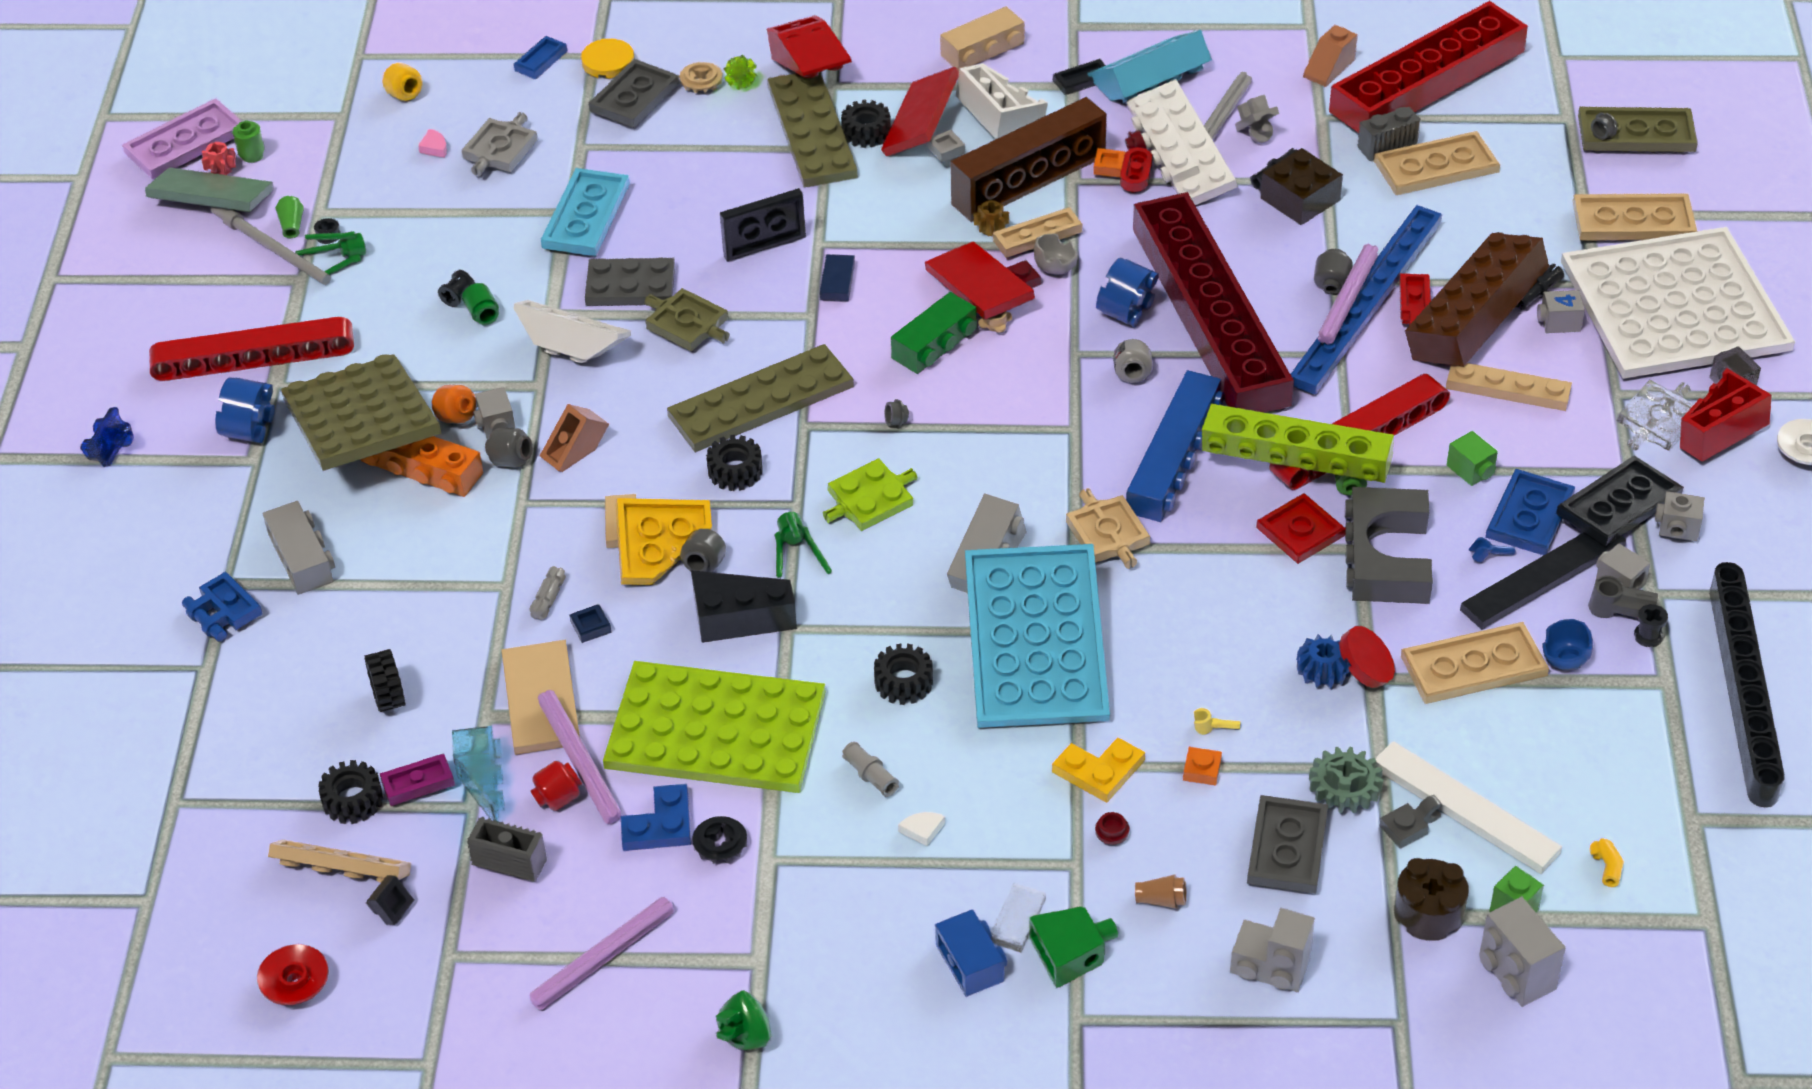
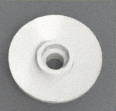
M1792 420L1780 428L1777 435V444L1788 458L1807 465H1812V420Z

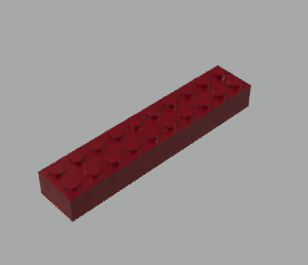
M1185 192L1134 203L1133 231L1153 269L1159 273V280L1210 375L1221 378V391L1225 393L1224 401L1227 406L1263 413L1291 407L1294 380L1189 193Z

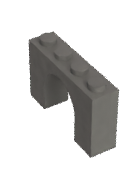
M1352 487L1351 499H1345L1344 517L1350 518V522L1345 524V541H1351V545H1346L1345 563L1351 564V568H1347L1346 587L1352 588V601L1430 604L1433 584L1432 559L1388 556L1376 550L1369 542L1374 537L1385 533L1426 534L1429 519L1428 490Z

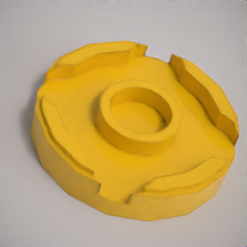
M614 38L593 41L581 52L583 69L589 75L599 78V75H605L609 79L615 78L634 59V50L631 45L623 40Z

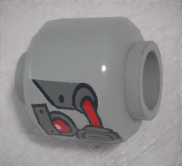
M1129 339L1121 342L1116 347L1113 354V363L1117 376L1128 383H1138L1149 376L1153 364L1151 350L1146 343L1137 339Z

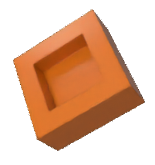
M1098 148L1093 166V175L1120 177L1125 151Z
M1189 747L1183 772V781L1216 786L1222 752Z

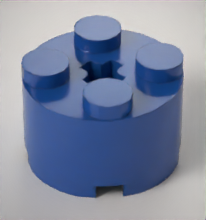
M1120 257L1112 264L1105 276L1109 280L1106 287H1100L1096 308L1106 315L1135 327L1141 318L1143 308L1148 310L1154 301L1155 294L1151 291L1157 283L1159 273Z
M237 377L227 378L218 398V401L223 403L221 412L216 411L215 416L217 434L262 443L266 432L265 424L266 422L271 423L275 414V406L270 404L273 385Z

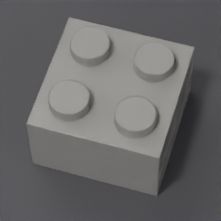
M1520 897L1487 914L1479 958L1484 968L1492 971L1501 982L1505 993L1510 997H1514L1520 1006L1523 1007L1557 989L1566 947L1525 899Z

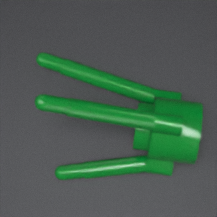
M361 232L306 234V240H341H338V243L306 248L295 252L301 256L340 249L342 257L348 256V258L324 271L330 275L352 263L360 262V255L366 254V246Z
M786 512L780 515L777 519L779 531L774 534L776 540L777 578L782 577L783 542L797 544L803 538L825 572L831 574L832 569L810 536L808 528L803 526L800 515L796 512Z

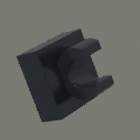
M387 875L367 899L366 904L374 914L380 916L386 925H395L413 903L414 898L396 875Z

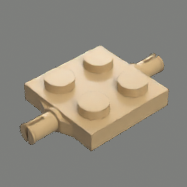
M1086 488V491L1085 489L1080 491L1079 497L1085 506L1066 513V523L1080 544L1094 545L1095 563L1118 556L1125 565V568L1130 569V565L1132 568L1136 566L1137 559L1131 551L1150 545V535L1124 496L1121 495L1108 500H1097L1091 489Z

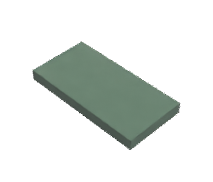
M169 167L145 187V194L148 198L250 212L273 191V182Z

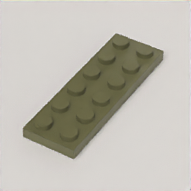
M819 72L818 76L812 78H804L797 73L767 78L768 89L803 188L858 178L856 164L821 72Z
M822 344L667 407V415L693 451L698 452L712 446L714 441L720 443L721 437L725 436L727 440L730 438V435L737 436L853 388L854 378L827 345Z

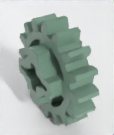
M1339 746L1335 747L1334 754L1324 750L1322 752V759L1314 758L1313 767H1310L1309 790L1316 792L1315 800L1317 802L1325 799L1328 809L1336 805L1338 806L1339 813H1343L1345 807H1350L1353 813H1357L1359 805L1369 809L1370 800L1378 801L1379 792H1382L1383 770L1376 767L1377 760L1375 758L1365 759L1366 751L1363 750L1359 754H1354L1353 747L1349 746L1347 752H1342Z

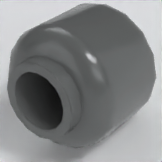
M1328 249L1320 254L1315 262L1313 277L1315 284L1326 293H1338L1353 267L1352 259L1340 249Z
M519 428L495 429L485 443V452L492 464L497 467L517 468L523 466L531 457L533 450L531 439L524 430Z
M698 529L683 544L680 552L681 561L689 571L714 572L725 557L726 545L722 537L715 531Z

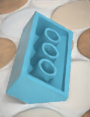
M1197 30L1173 36L1087 74L1093 77L1094 84L1111 101L1122 99V102L1126 103V100L1137 96L1138 92L1142 90L1147 92L1160 86L1159 83L1165 80L1168 83L1173 80L1178 81L1182 79L1181 73L1188 71V74H1193L1203 70L1202 64L1212 59L1202 31Z

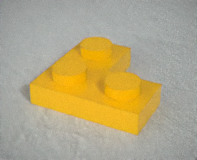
M1119 737L1114 740L1099 758L1070 743L1052 763V773L1108 803L1145 761V752Z

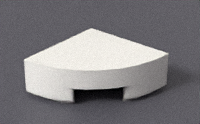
M934 812L913 814L898 824V832L928 846L944 826L945 816Z

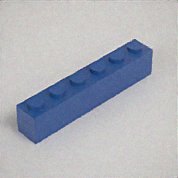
M1189 370L1186 371L1127 489L1126 501L1136 516L1162 522L1166 511H1172L1176 498L1175 493L1177 490L1181 491L1184 486L1186 470H1191L1194 465L1196 449L1201 450L1202 428L1210 405L1223 404L1225 393L1221 391V378Z

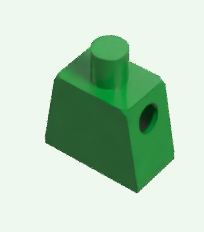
M1082 906L1029 917V939L1055 988L1062 987L1101 966L1104 963L1105 957L1104 942L1118 938L1117 927L1112 918L1094 923L1087 909Z

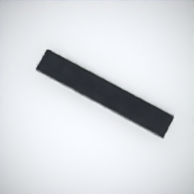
M1582 533L1463 601L1460 611L1482 630L1597 563L1598 558L1603 552L1611 551L1619 543L1625 547L1626 539L1620 536L1605 547L1586 533Z

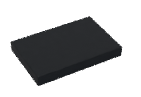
M800 188L719 212L723 256L727 262L806 237L804 199Z

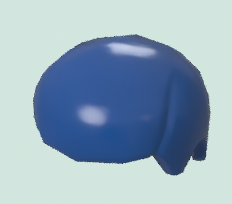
M1563 619L1549 625L1546 629L1545 642L1542 643L1546 661L1551 666L1562 670L1582 667L1591 658L1593 652L1591 630L1585 622L1576 619Z

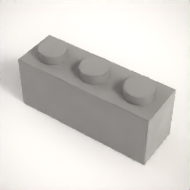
M297 500L262 513L268 536L297 595L334 582L331 569L335 568L333 557L329 550L323 551L322 548H325L322 535L319 530L313 531L312 528H315L309 510L303 511Z

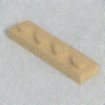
M1467 363L1464 367L1451 365L1446 383V389L1562 411L1567 409L1572 382L1470 363Z
M284 839L269 845L268 857L280 859L279 864L284 866L297 867L300 866V863L312 865L311 869L314 871L332 872V869L343 870L344 876L351 878H364L365 875L376 876V881L380 883L387 875H396L399 880L410 876L411 862Z

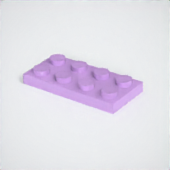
M215 98L122 144L124 153L151 179H154L169 167L176 168L202 155V151H206V147L211 143H226L233 140V128L242 121Z

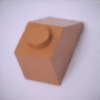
M1338 25L1332 26L1320 37L1303 72V77L1324 87L1328 86L1355 61L1358 34Z
M567 404L540 457L558 471L563 472L596 450L609 423L590 409Z

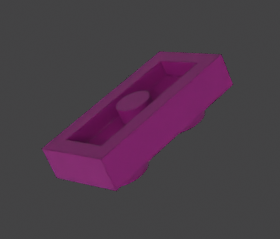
M444 753L380 773V779L390 806L455 786L454 778Z

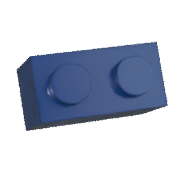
M974 909L935 924V945L965 997L1004 982V967L1007 966V958L1003 949L1000 946L995 947L991 940L992 934L985 920L980 921Z

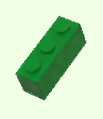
M952 292L947 293L890 337L891 359L919 374L977 329L976 307Z

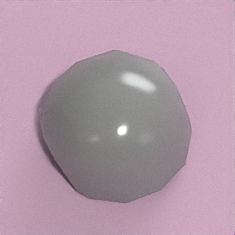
M1054 233L1043 234L1036 238L1034 260L1041 270L1051 274H1064L1076 266L1078 252L1073 248L1072 242L1064 245L1060 242L1058 234Z

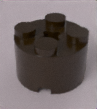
M1413 858L1408 862L1399 875L1394 902L1395 919L1407 928V933L1421 940L1438 941L1446 938L1447 934L1454 930L1458 931L1461 928L1469 893L1468 882L1462 867L1458 864L1438 859Z

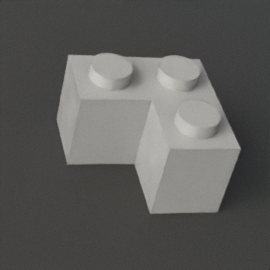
M1280 908L1273 927L1244 919L1232 949L1230 973L1239 975L1247 980L1253 979L1264 982L1278 989L1299 992L1310 961L1315 917Z

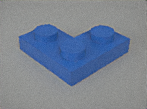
M687 784L654 786L655 813L621 816L623 851L691 845Z

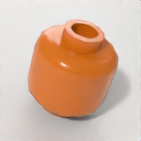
M444 385L436 390L432 398L433 413L444 423H465L473 417V411H476L477 408L474 393L470 388L463 385Z

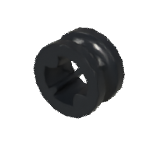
M325 218L314 224L316 234L341 233L339 222L336 219ZM337 240L317 241L322 244H330L336 242Z

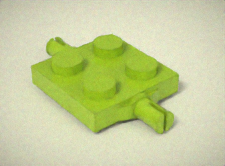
M877 458L828 483L827 491L835 499L837 505L823 511V517L825 521L827 520V523H830L841 516H845L853 521L860 531H863L913 506V497L905 489L904 485L917 480V473L915 470L913 471V468H910L896 475L888 469L880 458Z

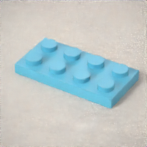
M575 168L541 238L542 248L596 256L630 185L629 175Z

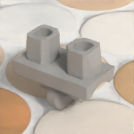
M1265 94L1251 98L1246 103L1237 106L1241 120L1235 123L1236 130L1240 131L1249 126L1251 139L1258 143L1268 141L1273 134V127L1268 120L1280 114L1278 107L1269 108Z

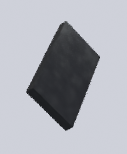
M1634 455L1560 503L1556 514L1606 547L1656 513L1657 503L1664 504L1666 491L1682 494L1684 487Z

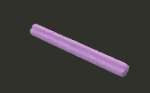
M1368 243L1363 246L1318 332L1319 342H1325L1327 345L1334 342L1378 256L1377 252L1379 249L1376 245L1372 246Z
M547 690L545 693H541L538 696L539 705L604 822L612 824L615 821H619L621 819V810L555 692Z
M664 896L654 901L530 992L531 1003L538 1010H543L672 915L674 912L672 903Z

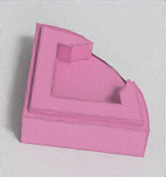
M429 129L418 145L419 153L445 158L447 154L445 138L438 131Z

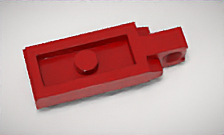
M1400 273V319H1402V324L1410 325L1431 302L1430 274Z

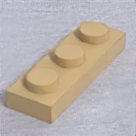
M1068 207L993 232V241L1007 258L1034 249L1036 238L1043 234H1058L1059 240L1082 233V222L1071 208Z

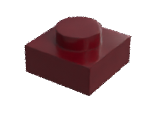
M1027 260L1007 267L1031 288L1041 285V276Z

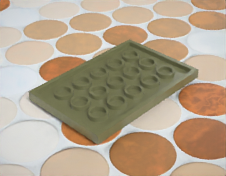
M395 354L379 355L373 361L363 364L353 363L344 370L334 373L324 372L319 374L317 378L305 382L295 381L290 383L288 387L281 389L283 400L323 471L442 434L438 420Z

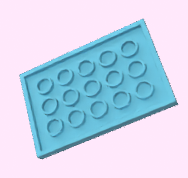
M1079 544L965 550L977 728L1109 721L1110 709L1094 545Z

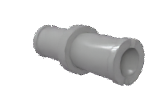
M853 741L845 746L842 751L844 754L842 758L858 771V776L863 781L874 785L884 797H889L899 788L898 783H900L899 780L883 767V762L878 757L869 755L858 742Z

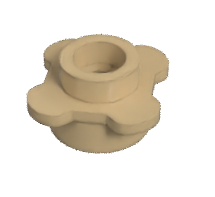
M1005 311L986 320L981 318L978 324L981 328H988L998 333L1004 332L1007 322L1012 320V314Z

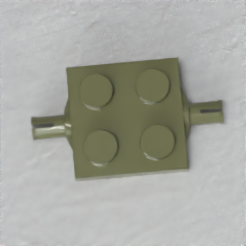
M681 288L674 296L663 300L653 294L646 296L645 305L656 309L645 320L646 329L691 352L707 338L712 337L725 344V341H728L729 332L719 328L728 320V310L684 288Z

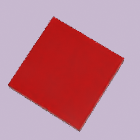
M1305 493L1258 519L1256 525L1260 532L1297 564L1345 536V527Z

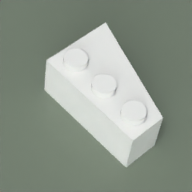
M982 63L960 68L955 96L995 139L1046 116L1047 101L1042 98L1039 101L1028 96L1027 89L1020 87L1018 90L1008 84L1009 79L987 65Z

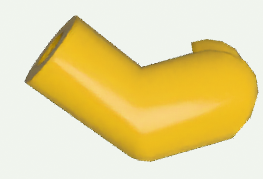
M1601 838L1599 841H1593L1590 845V854L1593 855L1594 859H1603L1605 863L1602 883L1607 887H1617L1624 864L1623 858L1611 840Z

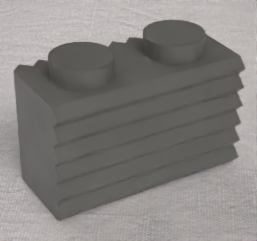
M1399 107L1394 112L1374 115L1371 119L1359 122L1358 149L1369 161L1373 162L1375 153L1418 144L1421 119L1410 107Z
M484 816L478 819L467 840L471 857L470 861H472L471 865L535 882L547 861L541 831L536 833L535 830L529 831L528 828L523 830L522 826L517 828L516 825L510 826L509 823L504 825L503 821L498 823L497 820L491 821L490 818L485 820Z

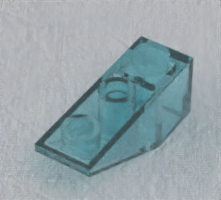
M492 726L452 730L453 760L458 779L491 821L497 820L499 823V811L505 810L503 790H498V785L504 784L502 764H497V759L503 757L501 739H494Z

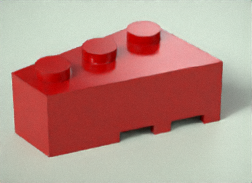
M1726 368L1722 373L1720 381L1717 384L1713 383L1709 387V393L1703 399L1699 398L1681 418L1680 448L1703 462L1770 424L1772 394Z

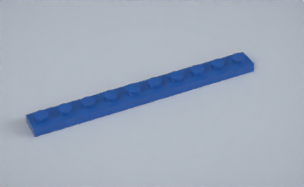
M1419 205L1413 208L1376 258L1334 342L1327 345L1325 342H1319L1317 337L1291 372L1294 387L1312 394L1318 392L1399 281L1400 273L1406 272L1441 224L1442 213Z

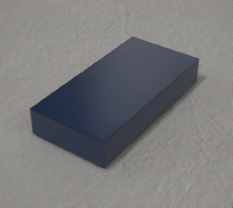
M826 254L820 287V300L849 301L855 267V255Z

